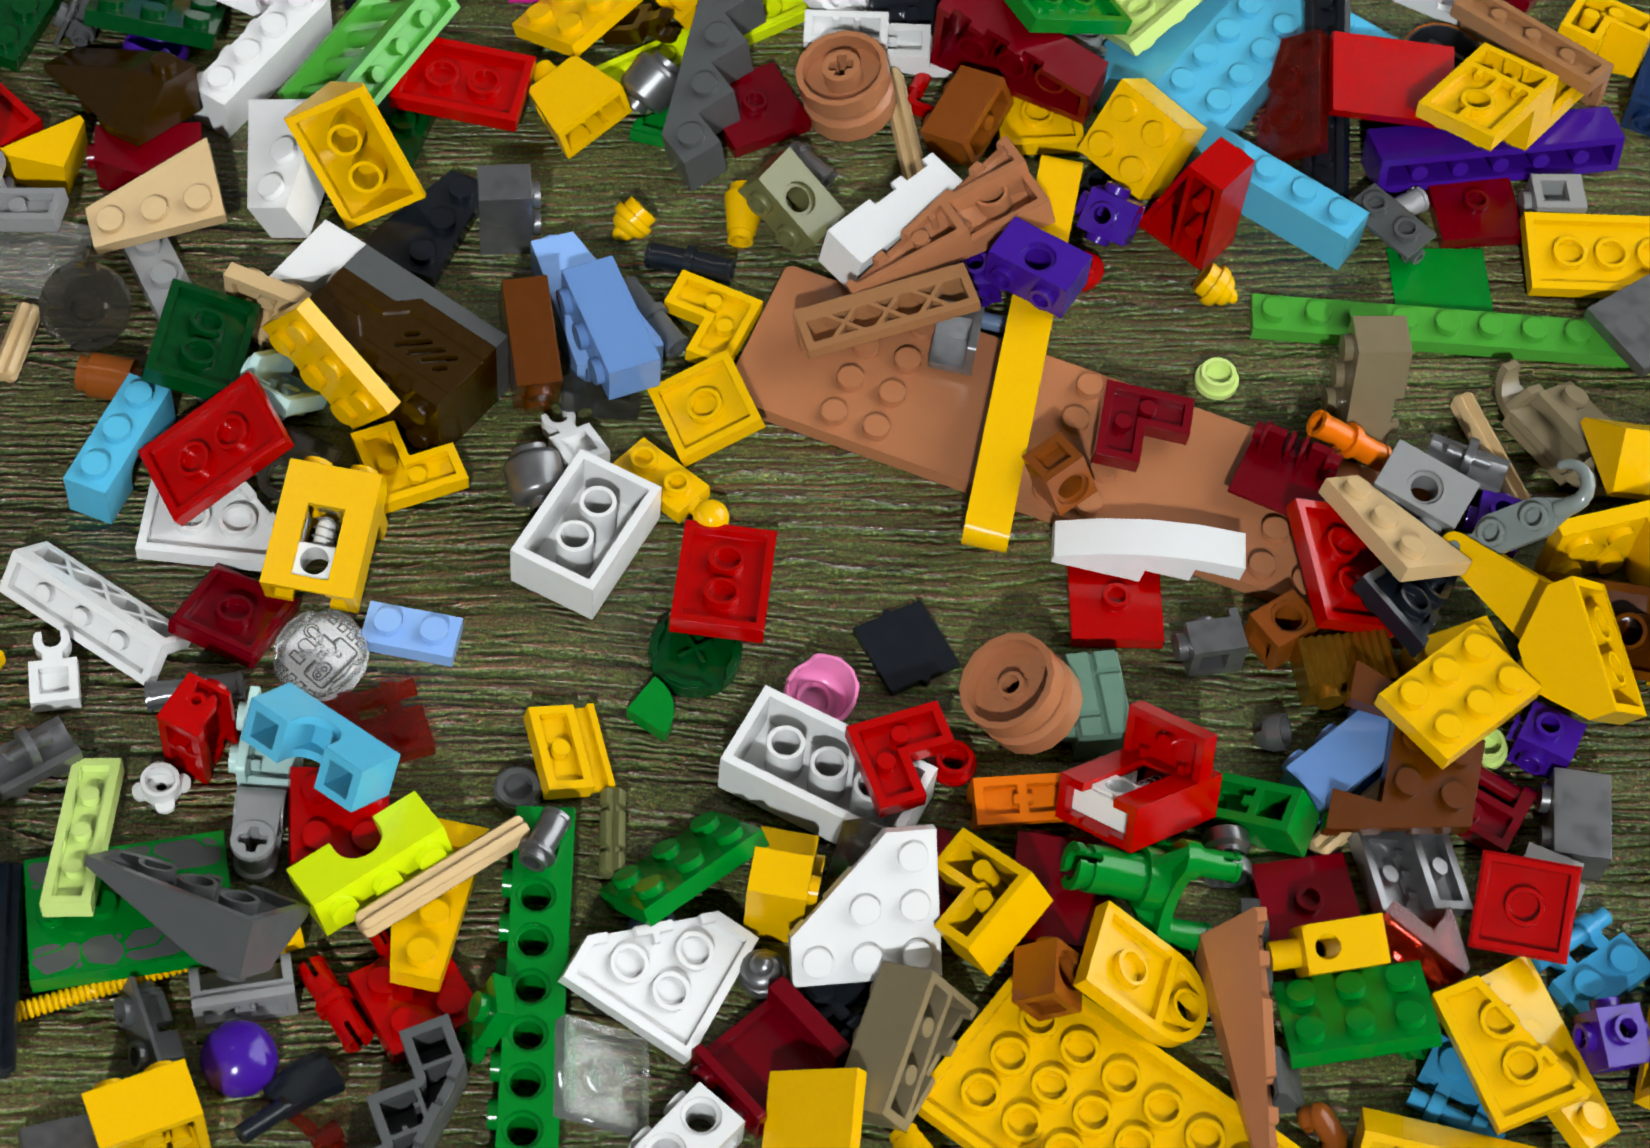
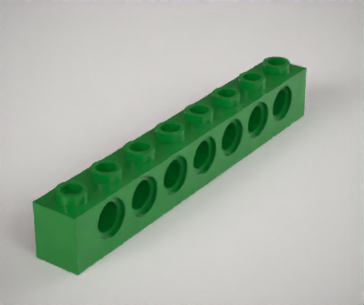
M516 806V816H520L529 826L530 832H532L545 807ZM556 807L570 817L572 825L566 831L554 852L556 861L551 867L545 868L543 872H534L525 868L518 860L519 851L516 849L510 853L513 854L512 868H503L502 898L511 899L510 913L500 912L499 943H508L507 958H497L496 974L511 977L516 1016L502 1036L501 1051H491L490 1082H499L498 1099L488 1098L487 1130H496L495 1147L485 1148H559L567 987L559 983L558 979L569 963L576 808ZM531 902H541L547 905L546 908L539 911L529 910L525 906ZM535 946L542 948L545 952L538 956H528L522 951L528 947ZM527 992H535L542 996L540 1000L532 1003L522 1001L519 997ZM525 1038H532L537 1040L540 1045L534 1049L526 1050L518 1047L516 1043ZM522 1085H529L538 1090L536 1094L530 1097H520L513 1093L517 1087ZM519 1133H528L535 1138L531 1144L526 1146H518L510 1141L514 1135Z

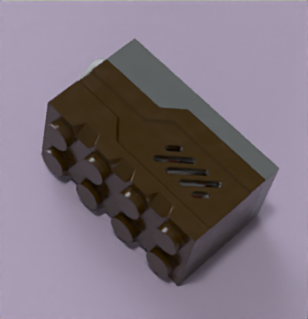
M367 244L342 268L333 272L326 284L310 297L313 303L401 401L390 414L377 419V421L382 424L394 420L397 427L401 426L406 430L407 439L419 450H429L451 442L455 444L509 390L508 336Z

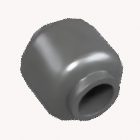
M657 50L653 54L648 52L640 53L620 79V84L628 93L626 97L630 106L642 115L648 109L656 114L664 113L670 105L680 68Z
M531 442L514 448L510 452L511 457L507 459L503 466L512 502L516 506L530 508L531 513L537 512L565 471L559 452L556 449L546 447L544 442Z

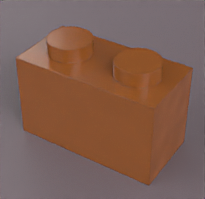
M960 65L954 77L945 84L942 96L932 112L928 113L924 118L920 132L929 152H933L940 159L969 168L976 161H979L1014 104L1005 78Z

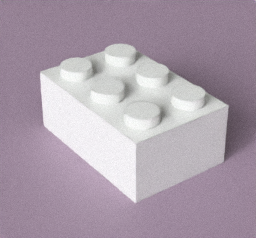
M580 448L511 548V581L593 620L660 519L662 487Z

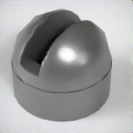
M1286 713L1265 715L1256 722L1255 729L1259 732L1254 734V738L1259 747L1272 752L1288 751L1290 749L1292 728Z

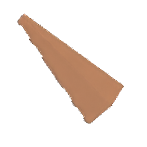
M1007 135L996 142L997 150L983 163L976 161L969 168V176L953 191L947 188L901 231V239L887 253L880 251L872 258L873 266L856 282L850 279L846 283L850 294L948 267L987 251L993 246L1015 216L1039 229L1056 222L1050 199L1029 173L1026 160Z
M1253 907L1200 934L1194 961L1195 969L1205 987L1208 1012L1250 1148H1278L1275 1124L1279 1123V1108L1272 1105L1270 1084H1273V1080L1277 1076L1273 1004L1269 995L1266 968L1270 966V952L1263 949L1262 941L1265 923L1268 921L1266 907Z

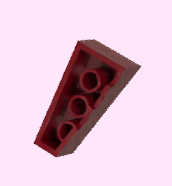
M941 0L937 6L930 56L931 64L953 73L957 72L960 65L1004 77L1013 97L1081 124L1086 122L1103 91L1108 61L1061 33H1030L1003 0Z

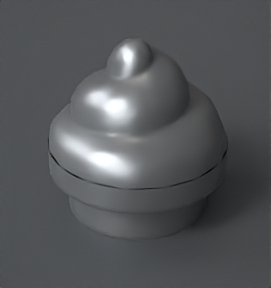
M756 949L749 952L743 958L738 980L742 989L750 996L757 999H767L768 987L782 975L788 979V968L784 959L778 953L769 949Z

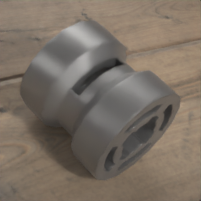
M1232 824L1217 825L1205 830L1201 835L1202 845L1205 848L1239 852L1242 855V860H1233V862L1243 863L1242 874L1236 883L1232 884L1222 880L1204 878L1205 883L1209 887L1222 890L1237 889L1250 884L1253 880L1252 862L1246 858V854L1251 849L1249 831L1244 827Z

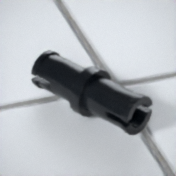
M650 240L645 252L644 265L646 269L652 268L680 274L684 269L709 280L724 282L730 285L735 274L736 257L699 251L698 246L688 245L687 248Z

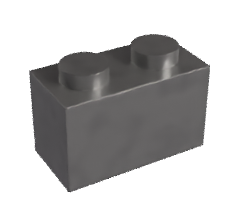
M530 164L477 165L480 255L531 253L530 241H533V235H541L540 209H533L541 208L540 181L531 182Z
M1554 767L1546 784H1539L1537 789L1538 794L1536 796L1535 808L1536 812L1542 813V826L1540 825L1537 830L1535 844L1583 863L1581 879L1600 881L1612 860L1611 775Z

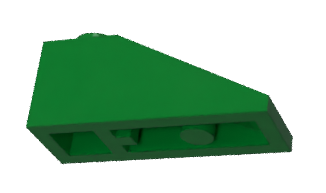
M1218 771L1223 775L1216 817L1201 824L1208 827L1225 824L1239 825L1249 831L1250 844L1305 857L1321 815L1303 788Z

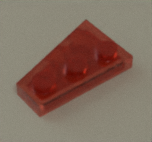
M1317 29L1282 38L1268 83V87L1271 90L1265 113L1259 114L1255 127L1259 131L1255 146L1284 163L1328 152V35L1322 30Z

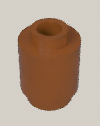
M93 352L90 356L81 355L75 369V390L85 392L86 397L112 401L127 375L131 373L142 377L144 369L139 367V361L136 358Z

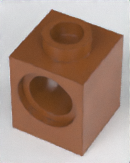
M1060 431L1022 456L1036 492L1059 516H1062L1097 492L1084 456Z
M1291 589L1250 613L1244 632L1250 649L1267 669L1272 671L1290 660L1298 638L1302 636L1307 638L1311 635L1317 637L1320 628H1316L1311 604L1308 601H1303L1296 591ZM1280 626L1288 627L1291 630H1285Z
M1052 936L1040 937L1033 943L1014 947L1011 1002L1037 1021L1082 1012V992L1073 986L1082 955L1064 943L1062 939Z

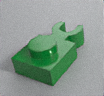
M492 973L482 990L476 991L473 994L468 1008V1018L470 1021L469 1023L465 1022L460 1027L456 1036L458 1041L466 1043L462 1050L465 1062L480 1064L486 1055L488 1047L495 1048L515 1018L516 1010L511 977Z

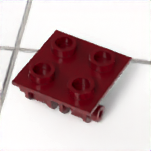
M1268 420L1267 423L1258 421L1252 435L1253 439L1227 492L1288 517L1286 506L1295 498L1324 502L1325 499L1318 491L1326 478L1336 476L1344 455L1337 453V447L1335 446L1330 448L1316 441L1311 444V437L1308 435L1305 440L1297 438L1299 432L1296 430L1293 431L1292 435H1289V430L1274 425L1271 420Z

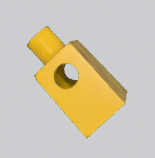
M571 56L557 67L549 60H542L536 64L533 80L536 83L530 87L528 93L539 117L568 159L572 158L632 112L623 86L580 57Z
M1382 913L1301 925L1289 929V939L1266 942V951L1270 952L1269 968L1271 972L1294 968L1297 979L1377 967L1391 963ZM1316 941L1323 945L1324 957H1320L1315 949Z

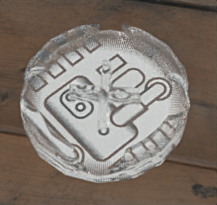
M326 609L328 612H315L311 610L301 613L284 626L275 640L273 649L275 652L274 671L283 685L291 682L320 702L339 698L354 688L366 672L369 659V649L364 633L353 618L339 610Z

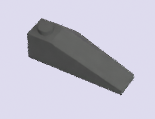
M116 848L86 855L85 866L196 962L217 970L216 975L227 981L244 982L247 980V977L269 971L309 913L310 905L270 889L255 885L249 887V892L229 889L221 886L222 876L206 873L205 875L194 873L178 875L176 874L178 867L174 863Z

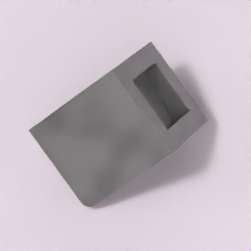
M942 299V300L947 301V302H950V303L956 302V301H951V300ZM981 307V310L936 323L928 360L930 368L971 376L985 307Z

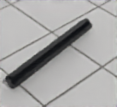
M10 861L0 863L1 1080L10 1078L11 1073L16 1069L25 880L23 866L21 864H12Z

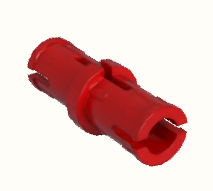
M316 955L309 958L318 976L315 977L305 962L297 968L296 974L315 1000L316 1005L314 1009L322 1021L329 1022L346 1053L360 1051L361 1049L351 1033L355 1031L365 1047L372 1041L374 1034L353 1005L355 997L349 988L341 987L324 956Z

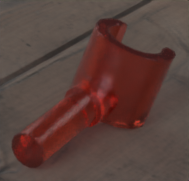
M300 1113L288 1120L309 1138L313 1148L347 1147V1143L343 1140L345 1137L344 1132L335 1120H331L320 1128Z

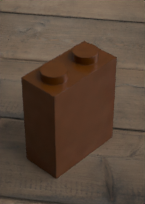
M547 275L501 280L498 308L502 332L508 336L509 383L513 409L524 407V411L527 413L547 411L551 409V404L558 403L563 383Z

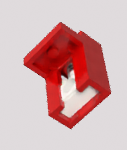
M1143 700L1129 704L1123 748L1061 772L1055 817L1130 854L1215 818L1223 775L1212 769L1218 734Z

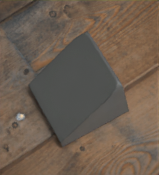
M1277 1046L1275 1047L1277 1076L1274 1078L1273 1084H1270L1272 1105L1279 1108V1113H1298L1300 1107L1305 1105L1299 1068L1291 1070L1288 1054Z

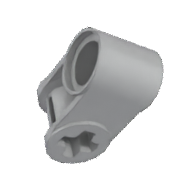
M238 786L236 789L230 846L234 853V871L244 882L252 884L262 883L269 880L276 873L282 837L286 831L288 821L287 789Z

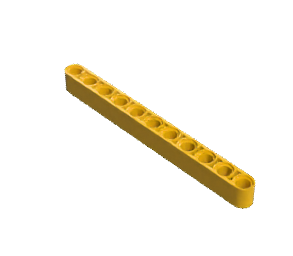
M1041 155L1036 182L1050 199L1056 222L1040 229L1068 243L1084 163ZM1013 293L961 544L1003 553L1007 552L1024 467L1022 456L1027 452L1054 316L1047 311L1037 309L1032 303Z

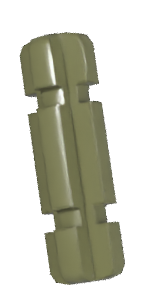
M606 787L600 792L599 875L601 878L608 880L612 878L615 872L625 867L626 791L620 787Z

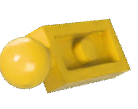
M643 437L612 463L661 486V511L676 523L680 524L691 514L693 515V520L707 527L729 524L730 516L726 506L720 501L709 499L710 486Z

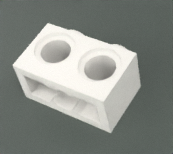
M699 1081L688 1093L683 1090L677 1093L663 1111L665 1117L653 1129L649 1126L641 1129L632 1139L628 1148H736L743 1141L745 1120ZM696 1119H703L708 1121L713 1127L705 1132H697L692 1130L687 1124Z

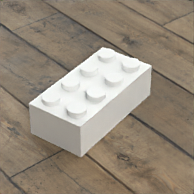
M765 685L720 758L718 787L861 857L871 846L870 842L883 828L915 826L933 796L938 768L923 760L914 761L913 764L927 794L925 805L879 818L845 738L846 726L849 725Z

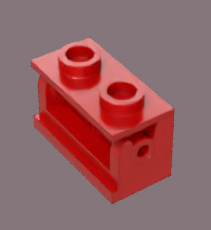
M188 672L156 715L165 763L173 765L178 771L205 785H208L211 781V771L224 754V740L226 739L234 744L239 742L231 693L224 684L214 678L207 677L203 679Z

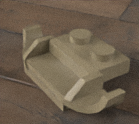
M1516 360L1503 363L1497 373L1495 382L1496 401L1505 417L1501 425L1560 486L1569 482L1579 489L1580 477L1574 470H1560L1557 468L1558 461L1569 458L1576 459L1588 465L1594 474L1596 483L1594 495L1606 496L1607 493L1580 421L1584 417L1612 419L1605 416L1589 400L1587 393L1572 381L1545 390L1540 384L1523 389L1518 378L1521 365Z

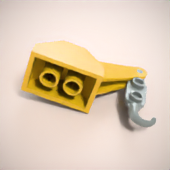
M1569 458L1558 461L1557 468L1560 470L1571 469L1579 475L1580 487L1575 494L1565 498L1531 497L1483 516L1477 522L1471 534L1452 531L1446 533L1442 538L1472 560L1465 575L1459 576L1520 640L1518 649L1521 659L1518 660V665L1543 687L1539 695L1588 720L1623 725L1647 717L1605 584L1576 576H1570L1553 582L1504 555L1507 552L1549 537L1571 515L1580 512L1588 506L1594 497L1596 488L1594 474L1589 466L1582 461Z

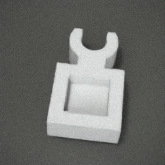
M568 406L562 408L563 422H554L547 414L541 415L542 434L548 439V447L559 452L564 470H566L580 448L610 462L609 448L590 423L576 426V414L573 409Z
M67 629L60 630L61 640L59 644L53 647L44 645L41 631L34 633L33 645L39 661L28 662L29 696L32 713L82 708L79 663L77 656L69 657L72 652V643Z

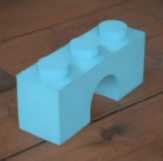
M131 373L125 378L63 477L70 509L111 525L133 491L132 471L139 454L137 451L169 429L176 421L171 389L142 381V377Z
M291 682L251 698L241 735V740L276 763L292 757L307 758L320 763L314 788L349 812H354L389 795L401 755Z

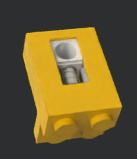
M307 456L304 460L290 458L259 580L266 597L294 601L296 590L330 597L329 606L331 609L353 613L359 612L376 539L384 541L388 527L384 511L388 490L383 475L378 474L377 470L365 465H352L350 469L332 466L330 461L316 456ZM313 527L316 531L315 534L311 535L314 538L313 542L309 543L308 540L311 528ZM335 532H340L337 546L334 547V534L336 535ZM323 559L328 562L326 569L321 573L309 574L305 572L306 566L313 560Z

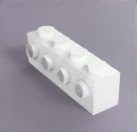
M272 0L271 5L258 18L252 19L246 26L245 31L232 44L226 45L221 50L218 58L205 71L197 74L200 111L194 114V119L229 139L248 120V100L269 99L333 29L330 0Z

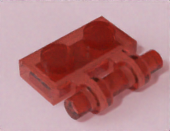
M390 678L379 681V687L353 693L351 689L337 693V698L322 702L401 754L398 764L436 753L435 742L422 704L403 709L400 700L418 696L413 678L397 682ZM384 705L387 714L365 720L360 719L358 712Z

